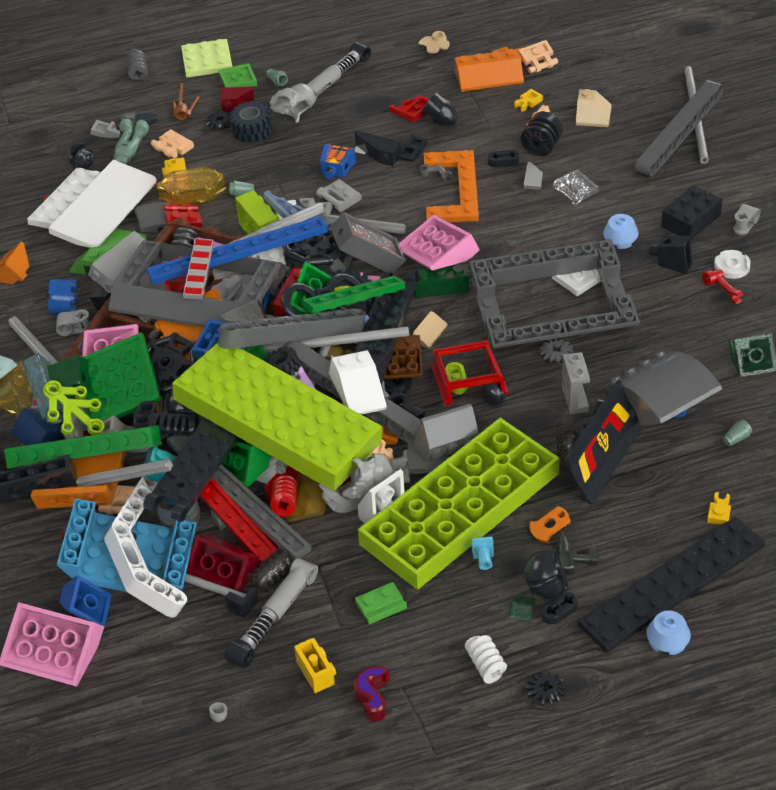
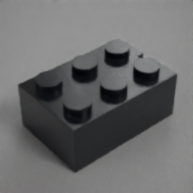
M693 185L662 211L661 227L678 236H690L691 241L721 215L723 199L712 193L707 194L706 190Z

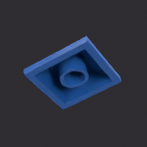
M77 575L63 586L59 603L68 612L77 617L105 627L112 594Z

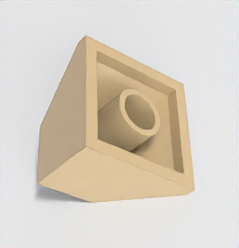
M579 89L576 125L609 127L612 105L596 90Z

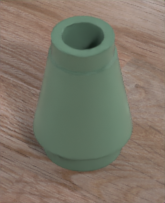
M274 69L267 71V77L276 86H284L287 83L288 77L285 72Z
M240 181L229 182L230 196L238 197L254 190V184Z
M745 420L736 421L725 436L722 437L725 445L730 447L750 437L752 428Z

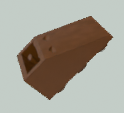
M420 335L398 337L384 379L423 377Z

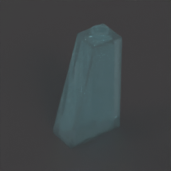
M37 353L24 360L22 364L42 419L51 425L57 424L63 419V405L57 400L59 418L56 422L48 421L49 398L43 394L44 385L51 381L47 366L52 365V363Z

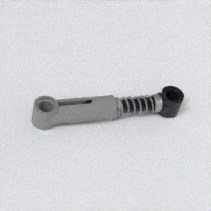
M354 42L350 47L349 53L335 65L329 66L310 81L307 85L313 89L316 98L339 80L341 74L360 61L366 62L371 55V48Z
M301 558L295 559L289 574L262 607V612L259 618L256 619V622L249 627V630L246 631V634L240 640H233L229 643L224 654L225 660L244 669L251 664L254 658V649L259 644L258 640H262L261 636H265L264 632H268V628H271V623L274 624L282 618L305 586L314 582L318 574V566Z

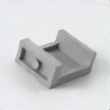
M583 354L563 355L562 389L569 413L589 412V405L582 383H589L590 377Z

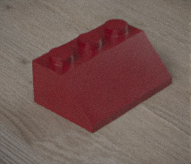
M210 534L197 535L189 557L186 574L240 592L244 590L254 577L260 556Z

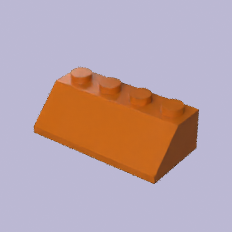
M517 49L455 57V74L461 92L524 83L521 58Z

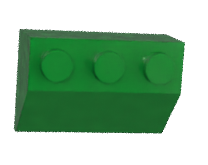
M305 261L296 283L310 286L315 291L316 289L327 287V282L332 276ZM294 291L290 298L292 308L300 315L311 314L310 311L302 307V300L309 298L305 293Z
M239 437L222 462V465L245 486H250L269 467L271 455Z

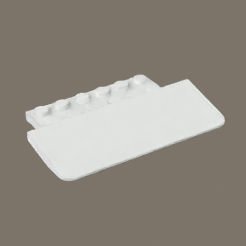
M112 160L102 172L76 168L27 218L28 225L48 228L49 234L76 245L90 248L98 247L156 184V178L151 174L116 160Z

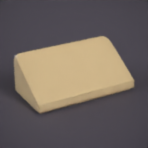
M430 311L415 329L413 335H420L421 346L430 348L448 324L437 314Z

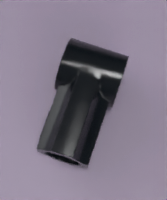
M393 393L389 396L390 401L421 420L425 417V411L407 402L403 394Z

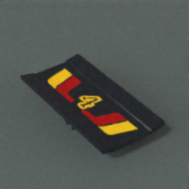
M617 380L592 419L582 424L585 429L579 428L581 435L565 457V463L582 496L589 504L595 502L644 426H641L637 415H635L624 393L621 380Z

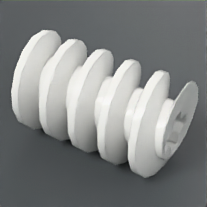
M487 635L474 636L466 641L465 649L472 658L483 681L488 684L497 681L507 669V665L503 662L499 651L495 649V644L492 642L491 637Z

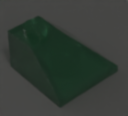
M772 333L728 340L731 359L739 377L776 371Z

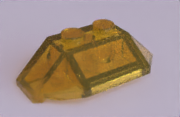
M208 167L172 171L161 181L157 182L160 199L169 203H177V205H185L186 203L197 204L212 201L226 189L224 173Z
M27 360L16 362L17 366L0 379V408L13 414L16 418L19 417L22 409L31 408L34 398Z
M300 472L296 479L298 485L296 509L293 514L286 517L290 522L324 515L327 503L322 498L324 491L320 488V483Z

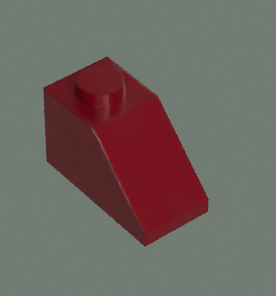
M253 86L221 88L220 103L222 111L231 112L239 104L255 101Z

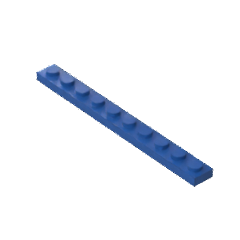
M319 216L215 247L212 251L209 268L327 233V225ZM191 255L148 267L147 274L153 285L187 275Z

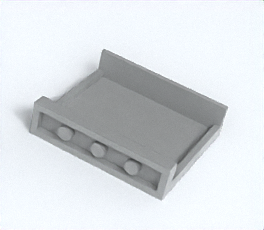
M133 231L93 262L88 275L104 287L108 293H112L115 279L145 239L136 231ZM161 259L159 263L162 264L168 261H162ZM147 270L139 280L141 287L167 291L164 282L153 285Z

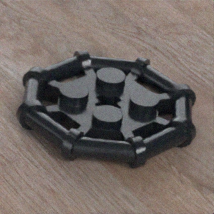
M328 229L327 233L282 246L283 256L286 259H292L300 264L306 261L313 266H331L340 255L345 253L339 250L331 229Z
M177 332L156 340L151 339L147 346L161 396L173 390V384L163 386L165 382H174L185 368L189 369L198 361V358L192 351L196 342H191L180 336ZM179 343V344L183 345L184 347H182V348L180 349V348L176 347V344ZM167 344V345H166L167 347H165V348L159 347V346H162V345ZM190 352V361H187L185 355ZM170 361V363L167 366L163 365L164 362L168 363Z

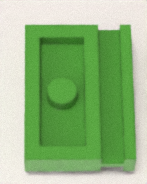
M393 582L355 598L358 608L367 619L369 625L407 609L406 601L403 600L401 593Z

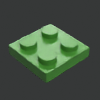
M249 63L219 70V76L225 88L257 86V80Z

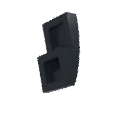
M411 135L408 143L403 144L397 157L412 162L415 161L426 147L427 139Z

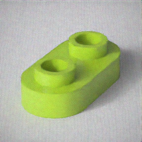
M452 362L445 367L449 381L467 379L464 366L461 363ZM468 387L451 390V393L463 394L467 391Z

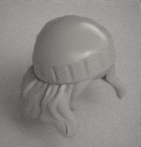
M299 83L291 88H285L275 93L271 98L270 108L273 112L293 117L295 122L298 123L300 115L313 106L316 96L310 86Z
M372 453L364 461L353 458L352 461L358 467L350 475L351 481L348 488L342 492V496L349 499H362L370 489L391 476L392 467L386 456Z

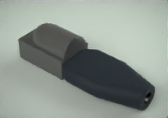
M124 113L121 114V120L129 119L133 124H136L138 120L150 122L157 120V114Z

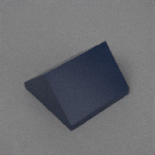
M42 408L22 409L11 430L12 434L24 445L56 441L64 435L61 432V426L57 422L47 420V413Z

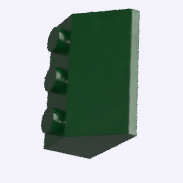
M466 264L446 266L435 270H418L420 279L414 292L416 299L469 292V274Z

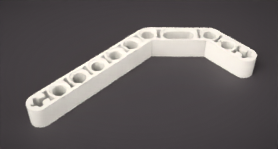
M142 476L106 533L104 540L126 591L164 615L176 617L187 602L186 595L181 590L148 571L131 533L132 527L144 509L143 502L146 495L152 493L158 484Z

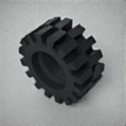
M292 347L278 348V351H272L273 354H268V358L264 359L266 363L292 376L301 368V361Z

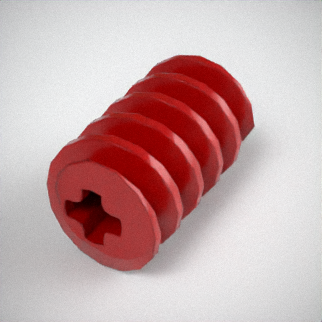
M289 475L279 476L272 483L271 510L276 515L282 517L290 516L296 509L298 485L297 481Z

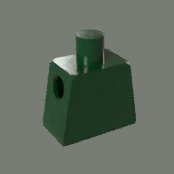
M80 354L47 366L51 381L59 382L62 387L83 386L86 390L89 388V363ZM65 395L68 399H77L74 395Z

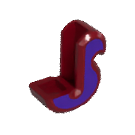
M381 666L364 669L356 676L354 681L356 700L364 706V715L367 719L373 722L383 720L387 714L385 709L386 701L377 689L389 683L390 674L388 669Z

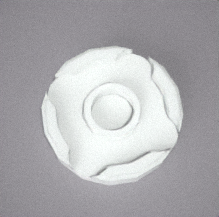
M726 250L715 257L714 268L715 270L722 269L726 278H741L750 271L751 261L746 254L744 256L740 251Z

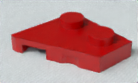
M420 95L413 99L402 101L403 105L395 107L393 104L389 106V110L391 113L416 122L424 115L422 111L430 99Z

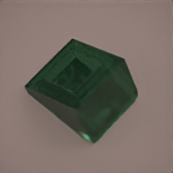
M516 595L511 602L510 617L530 621L537 600Z

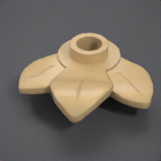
M436 31L432 36H426L419 41V45L427 46L429 54L437 53L440 49L446 50L450 46L445 33L442 31Z

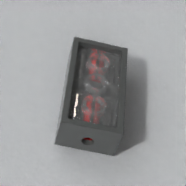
M345 212L331 226L339 250L376 268L394 274L406 261L397 238Z

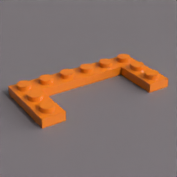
M474 150L424 153V165L436 166L440 164L443 168L458 167L460 205L426 207L427 220L431 216L436 215L447 222L479 221Z

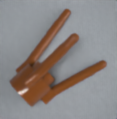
M180 83L179 104L176 106L175 101L172 102L173 117L179 120H184L187 116H191V112L200 98L197 96L188 110L187 105L182 103L183 83Z

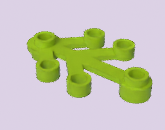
M54 380L44 385L43 394L49 398L47 420L50 422L58 420V400L63 405L61 432L64 435L72 434L74 429L71 413L88 427V432L91 435L102 434L104 430L103 421L91 419L79 409L89 408L90 411L97 412L101 406L100 400L95 398L79 400L86 397L87 390L85 387H62L59 382ZM65 395H74L77 399H68Z

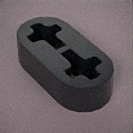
M516 150L494 151L488 154V165L491 167L514 166L519 163V152Z
M565 592L546 603L542 608V620L546 624L552 625L574 613L578 604L576 595L571 592Z

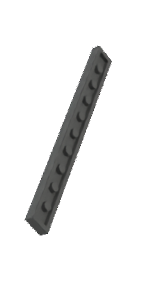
M182 433L180 435L174 434L167 438V444L179 454L191 436L189 434L182 436ZM222 464L212 478L262 532L294 561L311 551V545Z

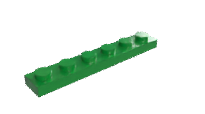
M396 276L379 279L303 299L302 307L310 311V313L318 314L327 309H336L338 306L351 305L353 302L366 301L368 298L381 297L387 293H396L398 290L405 289V281Z

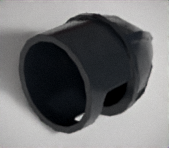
M435 93L422 111L424 114H429L433 117V122L439 125L449 126L457 122L454 106L439 93Z

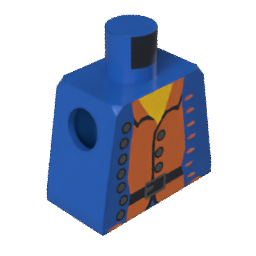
M325 144L320 159L321 173L327 179H333L334 176L344 177L356 163L355 149Z

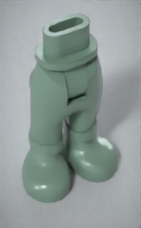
M129 119L121 120L119 128L122 131V136L116 144L114 160L127 164L134 157L142 138L149 131V125L144 120H138L135 127Z

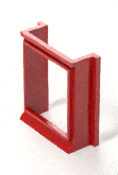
M488 340L433 350L434 364H431V369L445 406L452 404L451 390L496 382L500 391L505 393L504 395L509 394L504 382V376L501 374ZM485 348L486 360L492 374L449 381L440 356Z

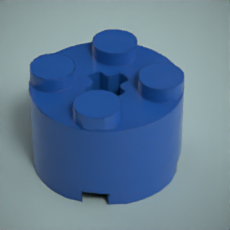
M50 280L48 293L50 294V300H48L49 314L58 315L61 312L76 311L74 303L78 301V293L74 291L77 289V280Z

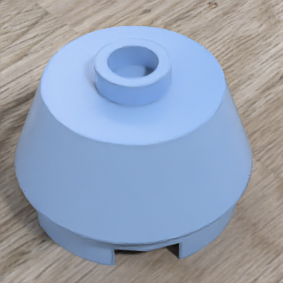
M626 214L612 216L603 230L605 240L612 239L613 245H616L617 249L631 247L639 235L633 218Z
M674 611L660 612L647 628L649 643L657 652L661 650L669 652V655H675L682 652L690 641L691 634L685 619Z

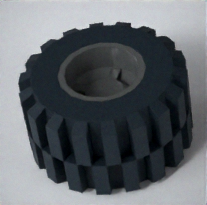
M254 101L244 102V104L234 107L230 113L232 133L236 139L239 138V141L245 140V143H249V141L254 143L256 140L261 141L262 138L265 139L268 137L267 135L271 134L273 129L271 114L268 106Z

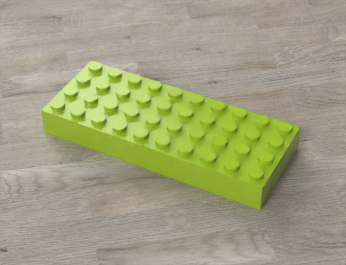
M217 343L173 382V400L213 421L215 424L332 491H335L358 467L352 459L358 458L364 461L380 445L382 440L383 426L241 348L226 349L220 347Z
M499 418L358 529L359 545L418 590L472 546V539L482 538L559 474V457L502 418Z

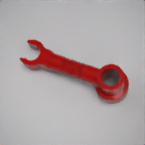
M722 269L703 272L702 280L706 286L718 283L729 294L735 304L742 302L739 296L744 295L743 292L734 289L723 279L724 272Z

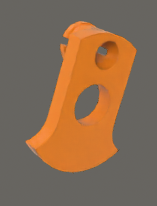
M557 506L540 520L530 521V530L535 539L543 543H549V538L563 527H566L567 524L569 525L571 519L565 509ZM550 520L556 522L552 528L545 527V524Z

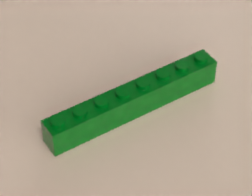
M159 425L7 448L4 449L8 469L33 465L40 461L46 462L68 454L71 459L154 447L162 445Z

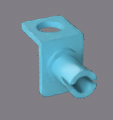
M493 537L472 539L473 559L479 560L480 569H490L492 567L491 557H494Z

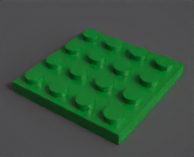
M138 333L83 357L89 363V388L87 389L86 397L82 400L95 398L101 402L100 409L97 412L84 408L85 414L91 419L104 421L112 416L121 418L135 412L138 405L143 401L157 403L162 400L145 336L142 333Z

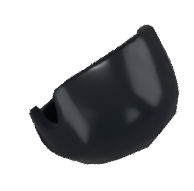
M496 383L481 385V396L486 403L497 406L508 400V397H504L505 393L500 391Z

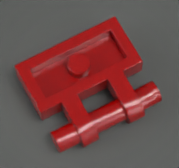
M177 203L164 204L163 210L170 211L165 214L167 224L176 218H182L189 222L191 226L202 228L203 222L200 212H198V205H192L191 203H186L185 205H177Z

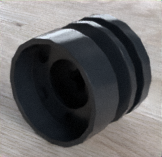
M541 111L535 113L520 136L524 149L536 156H547L552 152L563 133V125L560 119L550 112Z

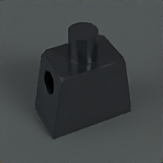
M663 236L658 245H650L649 254L658 256L659 266L684 274L688 273L693 264L690 236Z

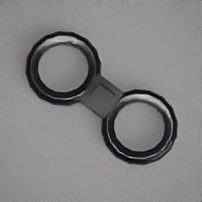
M338 273L330 278L327 282V287L316 289L315 291L305 284L293 283L282 292L281 302L283 310L287 316L300 315L294 311L290 304V294L294 291L305 293L311 298L334 292L337 282H346L352 287L360 285V282L351 275ZM357 301L354 306H338L336 309L361 310L365 305V301Z

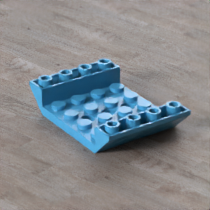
M75 498L57 566L72 579L79 575L96 586L127 592L104 540L116 517L95 513L96 502ZM176 520L174 529L136 521L131 529V533L136 539L135 542L148 571L182 591L197 523L186 520L179 522Z

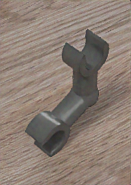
M440 164L436 166L420 165L422 177L438 172L444 183H446V177H449L451 180L453 179L452 172L446 171Z

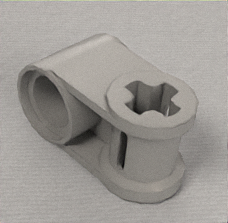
M742 204L734 216L736 223L733 227V232L738 235L747 234L753 225L757 223L761 210Z
M81 309L59 313L57 315L56 332L61 336L81 334L90 323L88 311Z

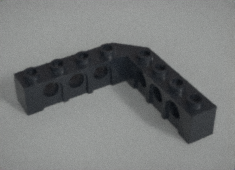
M70 455L60 456L57 459L46 462L40 461L37 464L25 467L19 466L17 469L5 472L0 471V503L30 496L32 490L56 489L76 485L77 471Z

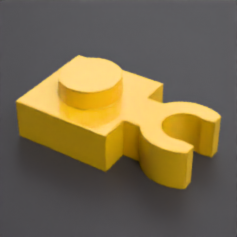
M530 89L514 102V108L521 106V112L526 111L528 106L533 108L543 101V95Z
M716 492L714 503H710L707 523L723 525L729 521L731 505H729L730 495L727 494L725 499H720L718 497L719 492Z

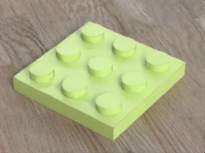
M227 39L181 46L186 77L219 73L221 69L232 67Z

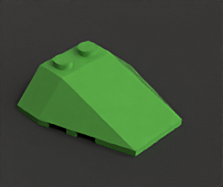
M115 228L100 246L90 248L79 256L70 268V272L87 275L93 262L132 232ZM138 233L145 240H147L146 234Z

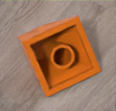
M22 241L1 259L0 282L13 285L18 280L20 282L23 281L27 276L26 271L30 266Z

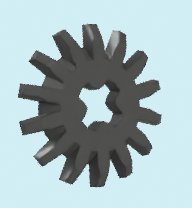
M557 338L554 339V342L551 339L543 342V346L540 347V350H543L540 354L545 355L544 359L549 358V362L554 360L556 363L563 360V355L573 354L574 351L571 350L573 346L569 345V341L564 342V339H560L557 342ZM554 347H555L556 349H557V348H560V352H558V351H555V352H554V351H553V348H554Z

